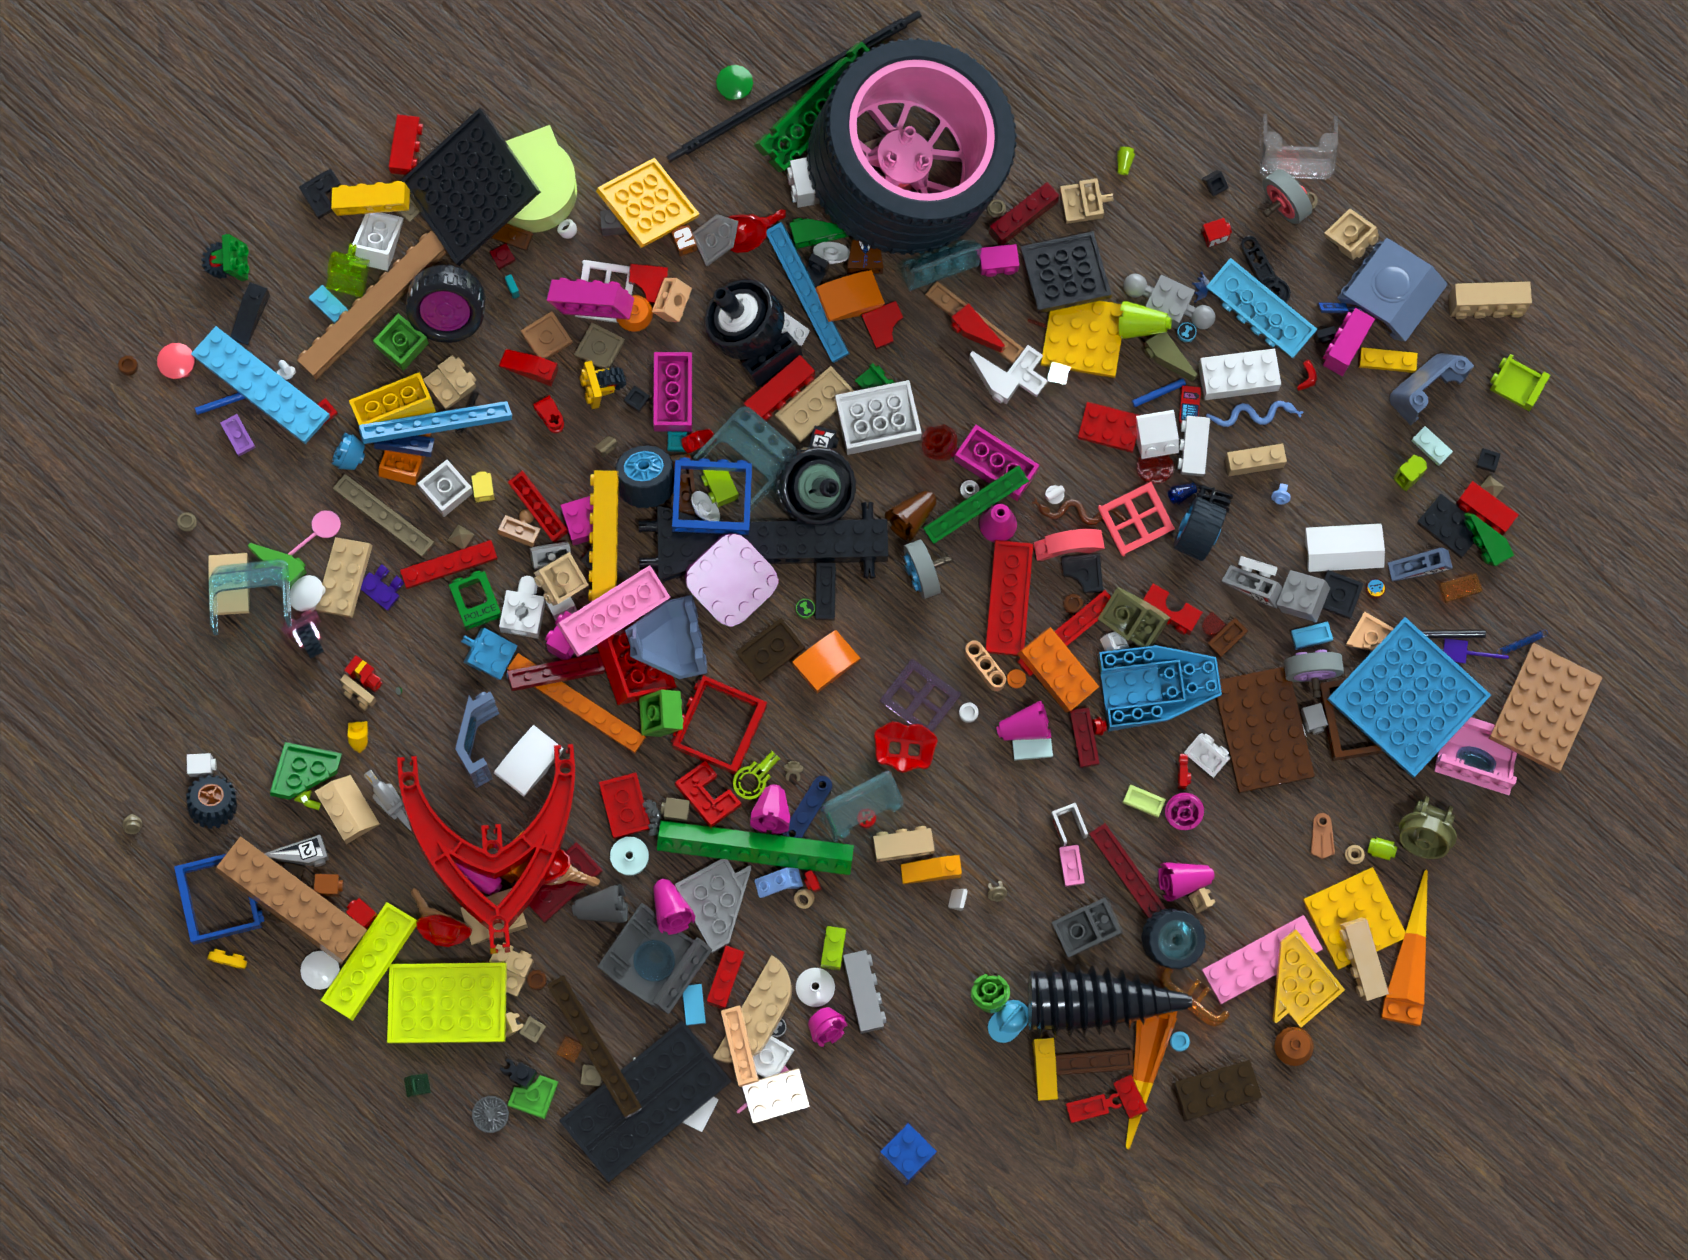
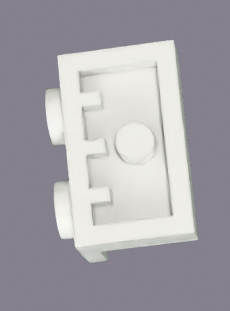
M1201 733L1184 753L1188 754L1190 759L1214 778L1231 757L1224 747H1218L1213 743L1214 739L1211 736Z

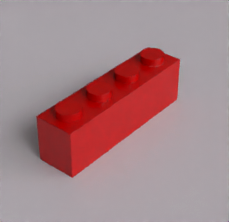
M799 355L744 402V409L758 424L767 422L773 416L772 413L775 410L779 411L787 404L786 401L789 398L797 396L804 385L808 386L815 380V370Z

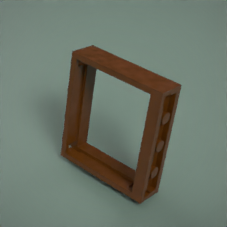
M1346 679L1320 683V702L1328 723L1326 732L1332 762L1385 753L1377 745L1345 751L1341 750L1333 705L1327 699L1331 696L1329 689L1338 688Z

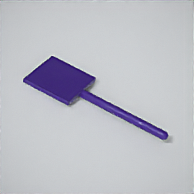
M1445 639L1443 652L1456 663L1466 664L1467 655L1501 659L1509 658L1508 655L1467 651L1468 641Z

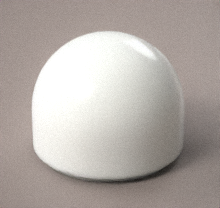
M566 219L559 224L557 231L563 238L570 239L576 235L577 226L571 219ZM569 225L567 229L563 230L564 226Z

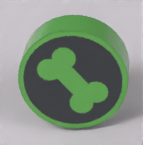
M809 599L800 600L796 605L797 615L803 619L813 616L815 612L814 603Z

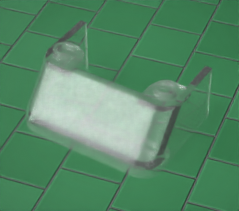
M1263 114L1260 122V171L1264 176L1268 177L1276 169L1286 171L1293 178L1327 179L1333 175L1338 148V116L1333 117L1330 133L1321 136L1319 147L1282 146L1280 134L1277 132H1267V114Z

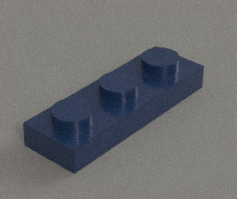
M416 435L374 443V449L431 457L435 438Z

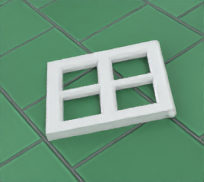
M589 260L582 261V280L588 282L590 269L606 271L605 283L610 282L611 272L628 274L625 290L632 295L633 285L629 284L630 266ZM575 315V317L618 323L616 318Z

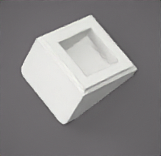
M1116 632L1108 633L1100 639L1105 651L1129 648L1126 639Z
M953 889L948 908L962 911L967 896V889Z

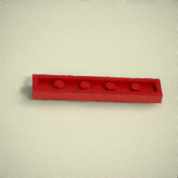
M489 540L401 569L400 571L406 589L497 560L498 558L493 543Z

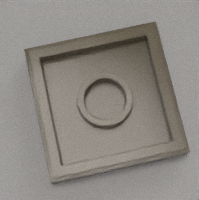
M591 323L574 356L585 362L592 361L593 366L599 369H610L625 339Z

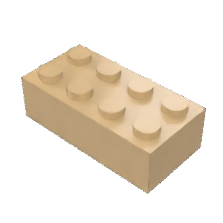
M1530 282L1455 284L1448 295L1450 317H1456V319H1464L1467 316H1474V318L1478 319L1486 316L1501 318L1504 315L1522 317L1532 304Z

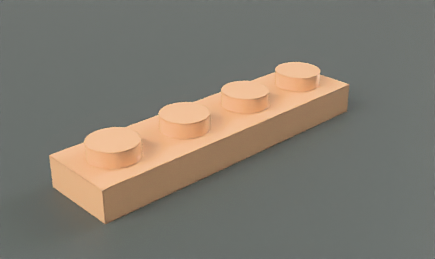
M741 1006L722 1010L721 1014L738 1086L742 1087L759 1082Z

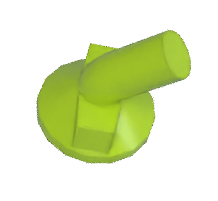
M311 790L304 791L294 799V801L303 803L304 806L319 810L321 805L320 802L309 800L312 793Z

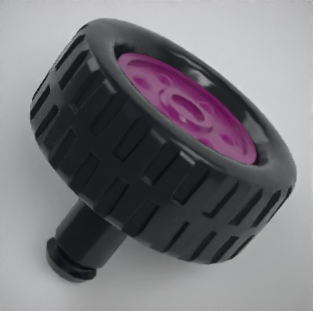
M438 265L427 268L416 275L410 283L406 299L408 321L416 331H420L430 340L442 343L462 341L472 336L483 322L486 304L485 291L480 281L473 274L460 267Z

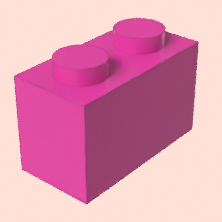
M1017 244L979 248L978 256L981 275L993 277L999 273L1011 275L1018 272Z

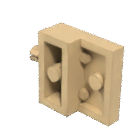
M1098 178L1079 181V184L1060 186L1066 224L1102 219L1104 216L1102 204L1114 201L1112 193L1101 195Z

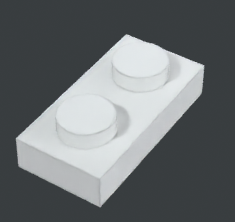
M1240 556L1238 561L1241 569L1252 572V569L1260 571L1259 574L1265 577L1275 576L1277 572L1276 566Z

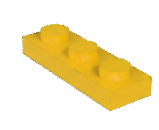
M1361 347L1359 368L1415 373L1417 370L1418 353Z

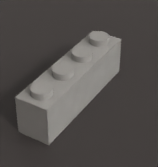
M866 950L843 955L860 1034L883 1029V1023L887 1022L884 1011L880 1012L879 1004H882L880 992L876 993L874 986L878 985L875 973L872 974L870 966H873L871 954L867 955Z

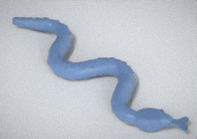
M1276 401L1270 406L1266 417L1261 418L1249 404L1241 403L1234 407L1227 421H1223L1210 414H1207L1206 417L1210 418L1217 425L1229 427L1236 422L1240 411H1246L1254 422L1265 425L1273 420L1278 407H1283L1289 413H1297L1299 417H1301L1303 411H1297L1289 402Z

